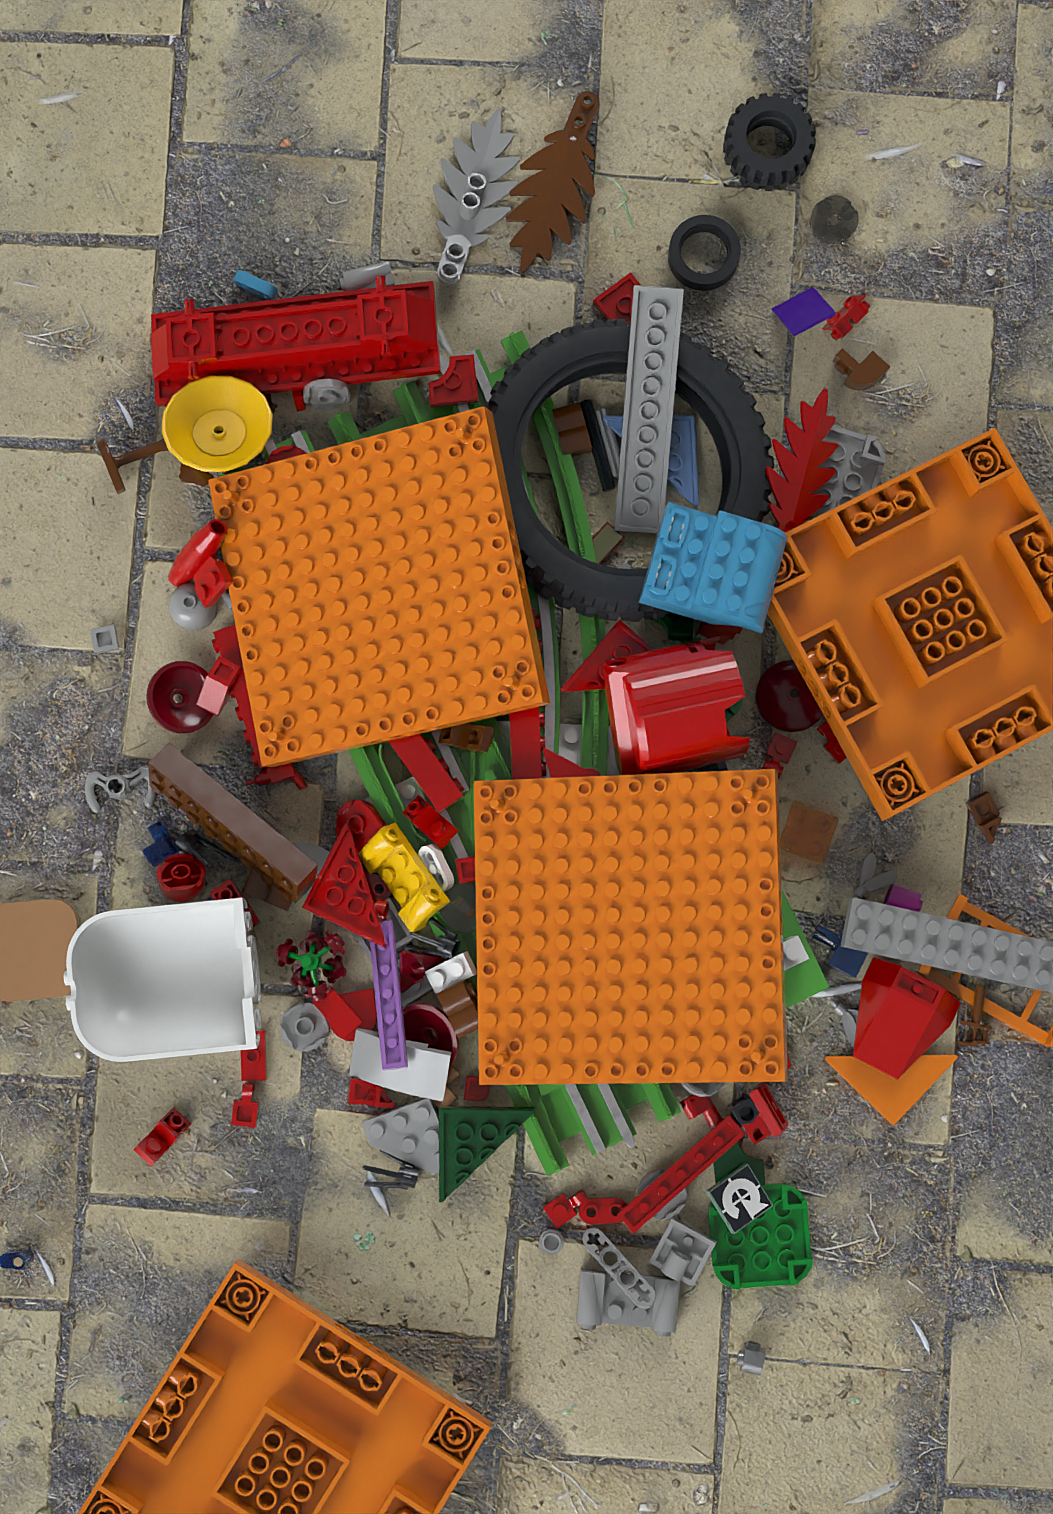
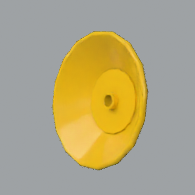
M207 376L189 382L172 396L163 412L161 432L168 450L181 463L203 472H226L246 465L262 452L272 434L273 414L266 397L251 383L233 376Z

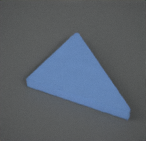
M604 415L603 422L621 438L623 415ZM673 415L667 482L693 507H698L695 415Z

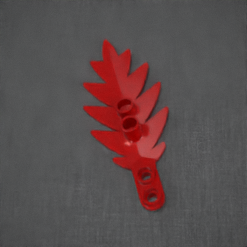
M823 389L820 392L813 407L805 401L800 402L803 430L789 418L784 417L786 435L794 455L778 440H772L774 453L785 479L771 467H765L769 485L780 507L778 508L776 505L769 503V509L778 523L776 528L785 533L808 522L804 519L814 514L829 499V496L825 494H811L828 482L836 473V469L817 467L826 461L838 448V443L822 441L836 420L834 416L827 415V389Z

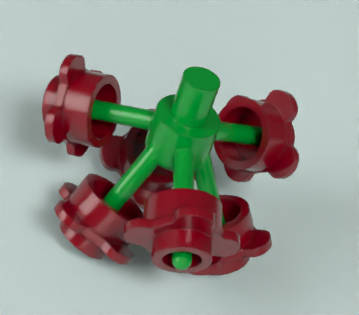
M313 930L306 933L305 940L301 941L299 945L300 949L306 953L304 956L298 955V948L292 945L293 940L290 938L286 939L285 943L280 944L276 949V957L279 960L278 966L284 967L285 964L291 965L295 960L301 961L300 965L294 964L291 967L293 975L290 979V984L293 987L298 985L305 986L308 992L304 993V997H312L313 1001L322 1000L327 997L326 993L333 991L332 987L327 988L326 981H318L315 970L322 968V973L325 977H328L327 981L330 984H334L338 978L344 977L347 972L342 963L343 957L336 955L339 952L343 955L346 953L342 947L345 945L343 938L337 933L332 935L328 930L325 932L327 937H320ZM328 951L335 956L334 959L329 958L324 963L320 961V957Z

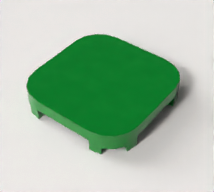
M784 1183L761 1185L773 1206L735 1234L730 1232L712 1201L709 1202V1236L717 1241L711 1252V1260L714 1273L721 1283L740 1290V1288L764 1286H792L800 1284L799 1282L807 1276L810 1269H812L813 1262L808 1205L806 1199L797 1188Z

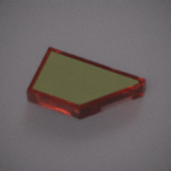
M608 521L592 537L596 563L602 564L625 539V536L619 531H614V527Z

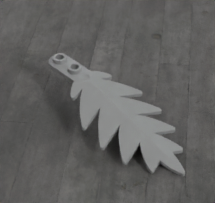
M497 109L492 114L485 128L472 121L471 136L474 150L457 137L453 138L455 154L462 172L444 158L440 159L443 175L454 196L453 198L437 184L433 185L435 199L447 223L445 224L441 220H437L436 223L441 235L447 240L437 270L438 279L446 285H453L459 281L469 248L476 247L488 240L489 236L487 234L479 233L494 226L511 210L510 207H488L508 196L510 190L519 184L518 181L493 183L505 176L520 162L519 156L497 158L514 137L513 133H500V109Z

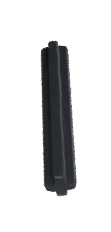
M583 400L580 402L588 430L602 490L608 492L615 489V484L592 400Z

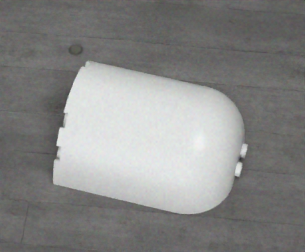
M244 898L114 910L97 914L84 922L70 941L66 957L67 970L64 971V983L66 986L70 985L71 995L66 996V1007L68 1011L71 1010L72 1024L82 1044L93 1054L116 1062L257 1049L260 1035L256 1034V1031H259V1028H261V1010L257 1009V1004H260L261 984L256 939L249 932L253 930V922L250 912H245L244 908H247L246 900Z

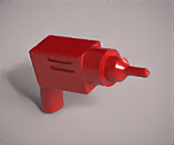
M293 763L268 767L260 771L254 780L246 783V786L254 783L258 785H267L269 783L276 785L292 779L299 790L308 787Z

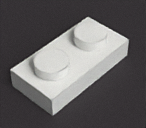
M468 951L425 971L435 994L476 975L477 970Z

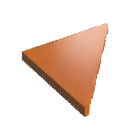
M955 1054L921 1055L898 1080L852 1056H825L823 1059L894 1126L953 1064L958 1056Z

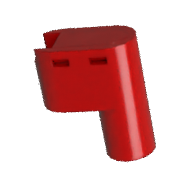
M691 1094L680 1102L689 1120L703 1114L710 1127L717 1125L723 1120L710 1096L699 1097Z

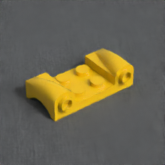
M396 823L382 827L359 852L360 859L369 873L378 872L402 907L398 915L410 932H416L425 928L427 921L450 902Z

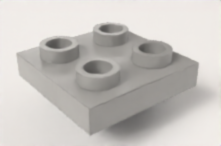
M672 1217L649 1263L660 1268L668 1277L677 1281H683L693 1287L717 1241Z

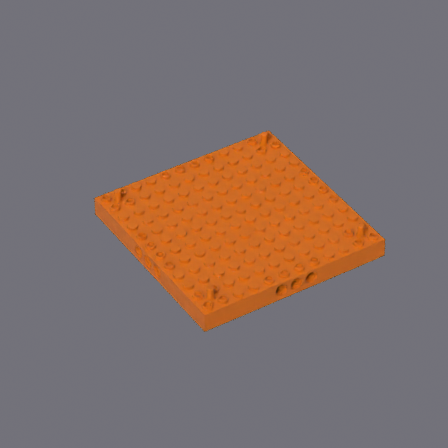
M486 407L471 409L208 480L215 519L222 521L227 527V533L221 543V551L224 564L233 579L232 584L228 588L262 766L276 767L550 704L493 414Z
M996 428L786 532L788 538L775 581L768 615L882 821L1053 730V529Z
M775 769L474 781L479 1085L785 1082L788 1080L778 772Z
M238 1259L229 1270L77 1514H439L491 1429L492 1421Z

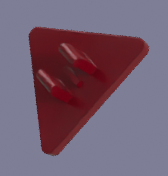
M402 951L400 953L399 972L401 993L407 991L414 984L424 981L425 971L437 966L443 961V958L427 953Z

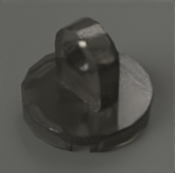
M466 883L455 885L446 892L450 902L441 908L443 920L450 928L457 932L468 933L476 931V886Z

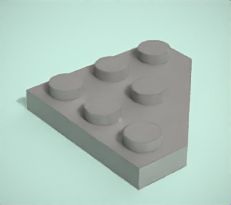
M421 1098L361 1122L370 1146L433 1174L439 1172V1115L432 1099Z

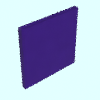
M814 287L771 308L773 313L793 336L836 315L833 308Z

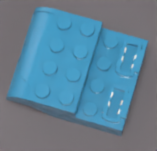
M668 502L662 516L638 603L709 624L739 626L762 633L788 536L782 530L771 525L724 511H719L717 516Z

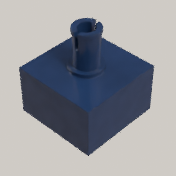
M845 921L838 934L818 924L815 930L823 935L813 932L811 938L831 947L823 964L849 978H856L868 953L840 947Z

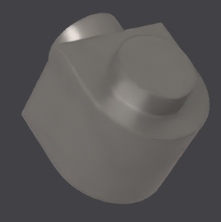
M746 1341L743 1351L739 1350L736 1365L740 1366V1371L760 1376L766 1354L765 1349L761 1348V1344L757 1342Z

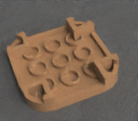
M53 899L0 904V1001L11 1002L55 998L71 994L70 985L66 986L64 983V971L67 970L66 957L68 946L79 928V922H81L79 913L75 911L72 905L62 900Z

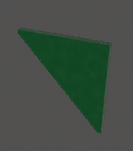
M439 1106V1202H444L500 1145L510 1138L535 1113V1107Z

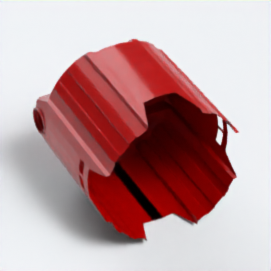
M719 636L605 661L602 668L616 766L621 775L672 773L744 757V754H747L750 737L731 736L726 725L724 710L746 695L732 651H715L716 641L720 639Z

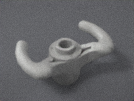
M141 766L131 774L111 775L109 777H105L98 771L89 773L85 782V796L92 811L97 813L101 809L94 794V786L96 784L102 786L108 792L109 797L124 800L131 795L133 787L143 779H146L148 782L145 805L151 807L157 793L149 785V767ZM119 784H122L123 787H122V789H119L120 792H118V791H117V786H118Z

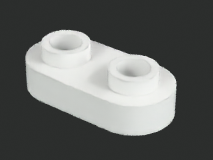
M435 844L421 847L418 856L443 891L451 889L454 884V877L440 848Z

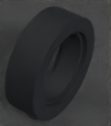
M697 215L685 220L676 228L670 240L668 262L673 275L684 286L698 291H709L723 286L732 278L738 266L741 253L738 235L729 223L713 215ZM696 233H711L720 238L727 250V260L717 271L708 274L697 273L684 263L681 256V247L687 238Z

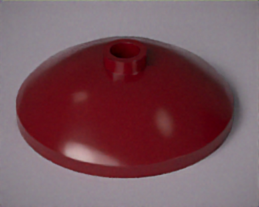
M785 660L774 664L760 678L756 688V704L761 716L772 727L785 732H800L815 725L823 716L794 660ZM791 690H796L798 692L797 698H792L790 696Z
M175 661L162 666L154 673L148 684L146 699L152 717L161 727L173 733L186 734L200 730L212 719L214 714L197 706L200 693L208 675L207 671L192 662ZM175 694L179 696L178 703L173 699Z
M415 1003L404 1008L405 1039L428 1044V1048L452 1052L449 1065L451 1067L458 1056L459 1039L446 1013L428 1003Z

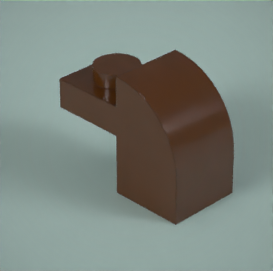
M842 348L832 361L835 363L834 366L837 371L843 375H848L844 385L858 391L867 390L875 386L887 374L890 368L874 351L859 364Z
M468 723L442 728L438 743L476 753L488 752L492 744L494 728Z

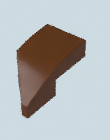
M985 791L965 802L987 842L993 844L995 842L994 836L997 826L1001 823L1002 818L999 817L1000 813L990 793Z

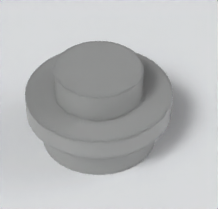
M548 1229L541 1234L539 1246L544 1253L554 1255L563 1248L564 1239L559 1231Z

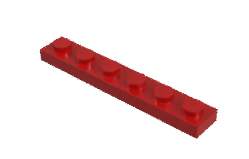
M727 1115L617 1213V1216L634 1234L740 1140L745 1133Z

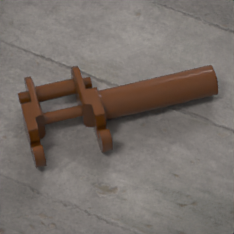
M976 984L972 1020H960V1024L974 1027L973 1038L970 1041L965 1040V1042L958 1040L959 1045L978 1047V1044H982V1046L990 1044V1041H987L988 1030L992 1029V1027L988 1023L980 1024L985 985ZM977 1029H983L982 1039H976Z

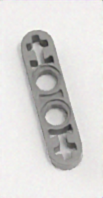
M597 1228L586 1230L582 1239L587 1251L636 1306L642 1309L650 1308L656 1298L653 1288L601 1230ZM589 1235H599L598 1242L602 1247H604L605 1243L609 1245L600 1252L599 1256L596 1254L599 1248L595 1244H588L590 1241ZM608 1252H614L618 1257L616 1264L612 1266L606 1265L603 1261L604 1255ZM631 1271L635 1276L634 1281L628 1285L623 1284L620 1280L622 1272ZM638 1281L643 1283L639 1285L642 1292H650V1301L648 1303L646 1301H638L640 1295L636 1290L633 1293L629 1291L638 1284Z

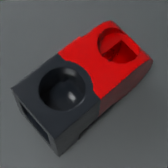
M747 1094L742 1095L727 1105L754 1145L771 1135L764 1123L765 1121Z

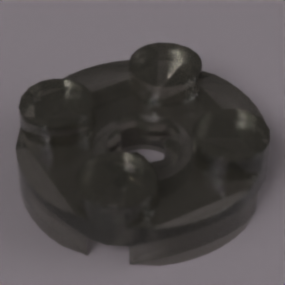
M838 195L825 197L824 200L818 202L814 206L810 217L813 236L827 244L846 243L855 233L859 221L858 212L851 205L852 202ZM837 215V219L841 220V223L832 225L828 218Z

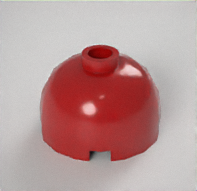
M175 854L167 857L161 867L159 864L156 872L157 883L161 893L175 902H187L195 899L205 887L206 869L204 864L193 859V855Z

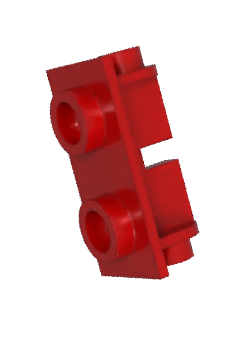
M852 295L843 302L844 307L839 312H836V315L827 319V324L822 329L831 330L832 333L830 335L836 341L843 339L853 328L848 320L851 318L857 324L869 313L870 305L866 301L862 302L866 296Z

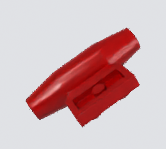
M218 519L211 520L192 535L177 554L168 574L169 582L175 587L188 583L194 578V589L204 608L213 606L233 582L223 560L220 561L215 557L227 533L226 525Z

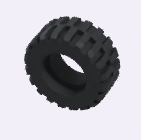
M761 93L758 99H755L754 96L746 99V104L741 103L736 108L735 113L731 114L728 126L726 127L723 143V152L726 153L724 158L726 165H731L730 172L734 177L740 176L739 182L744 185L748 182L752 184V189L758 190L759 187H765V191H772L773 187L776 186L778 190L786 188L788 182L791 185L797 182L799 176H803L806 172L815 149L816 128L815 125H811L812 117L810 113L804 114L805 107L801 103L794 104V98L787 96L786 99L781 98V93H773V96ZM763 126L776 127L788 136L791 142V150L779 158H764L750 148L747 137L756 128Z

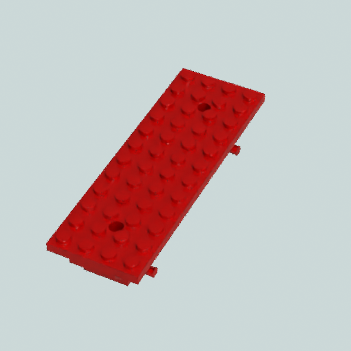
M379 276L375 277V288L195 309L194 299H189V301L185 299V310L151 314V350L155 404L158 407L167 406L172 396L185 385L207 376H233L251 383L262 394L303 390L310 382L320 379H335L350 385L441 374L434 282L426 281L386 286V277L381 276L380 280Z

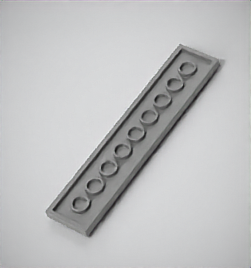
M634 285L614 531L658 533L664 513L683 288Z
M849 898L840 947L1053 993V942L859 898Z

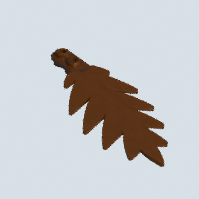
M584 91L577 96L563 130H558L545 136L544 142L554 144L536 152L520 165V170L542 171L528 177L509 192L510 196H534L519 205L506 217L507 222H528L510 242V247H523L520 263L521 273H524L531 266L538 253L547 261L551 260L552 240L550 230L566 244H571L569 223L563 207L580 222H586L582 200L574 181L589 195L595 196L593 178L584 157L586 155L591 160L595 158L594 151L586 139L599 108V98L591 91ZM590 100L592 103L585 104L583 101ZM580 120L583 124L578 125L575 121Z

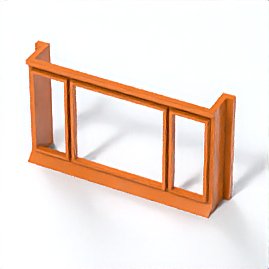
M958 894L946 917L957 920L961 911L981 921L979 926H990L997 930L1028 936L968 903V898L961 894ZM920 965L917 971L918 975L939 985L952 995L973 1006L975 992L958 983L962 973L953 972L951 978L934 970L931 966ZM1033 990L1020 1017L984 997L983 1012L1046 1047H1053V1024L1047 1033L1027 1021L1043 991Z

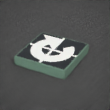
M747 1163L741 1165L706 1191L732 1234L740 1231L773 1206Z

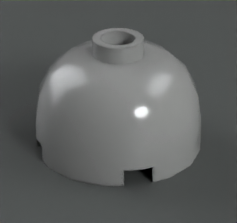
M195 582L184 583L177 587L170 596L168 604L170 615L174 622L183 629L203 630L216 618L217 601L213 606L204 608L194 589Z

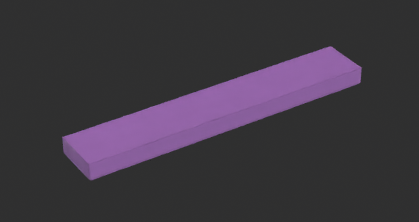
M393 920L380 921L387 942L386 948L370 941L383 1071L408 1068Z

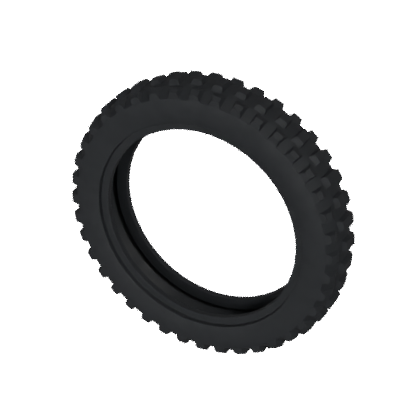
M600 319L584 323L582 326L578 324L564 328L560 333L556 332L550 335V337L541 340L534 347L525 350L514 365L511 364L505 370L503 379L496 381L491 389L489 402H485L483 406L492 411L526 584H533L535 586L534 591L546 600L552 597L554 598V604L568 610L572 607L576 608V613L593 618L595 614H598V619L617 621L620 617L621 621L640 622L642 618L644 620L657 619L672 613L638 603L648 568L623 569L604 566L589 561L566 548L552 536L537 517L528 499L522 478L521 449L527 424L537 409L550 396L563 387L587 377L602 374H627L631 321L626 323L625 319H607L604 324L603 320ZM685 333L680 334L675 393L698 413L712 435L718 450L722 472V491L716 516L719 511H724L762 523L763 517L770 512L769 503H772L768 500L772 490L765 467L769 466L774 469V457L769 455V449L772 447L771 438L763 430L766 424L761 412L756 411L754 408L757 403L754 396L750 395L749 392H745L742 388L743 380L735 372L730 373L728 371L729 364L724 359L714 358L710 355L711 349L699 342L694 344L691 342V336Z

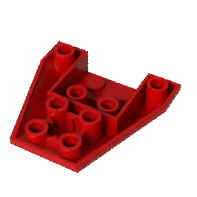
M873 957L862 979L852 1057L898 1080L951 1026L961 1003L946 989L900 965Z

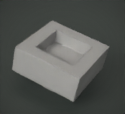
M115 625L90 629L95 654L120 650Z

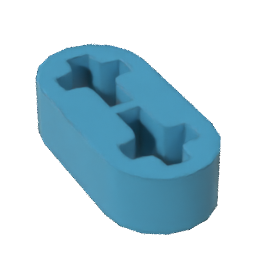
M241 270L237 271L232 281L238 287L266 300H274L278 289L272 284Z

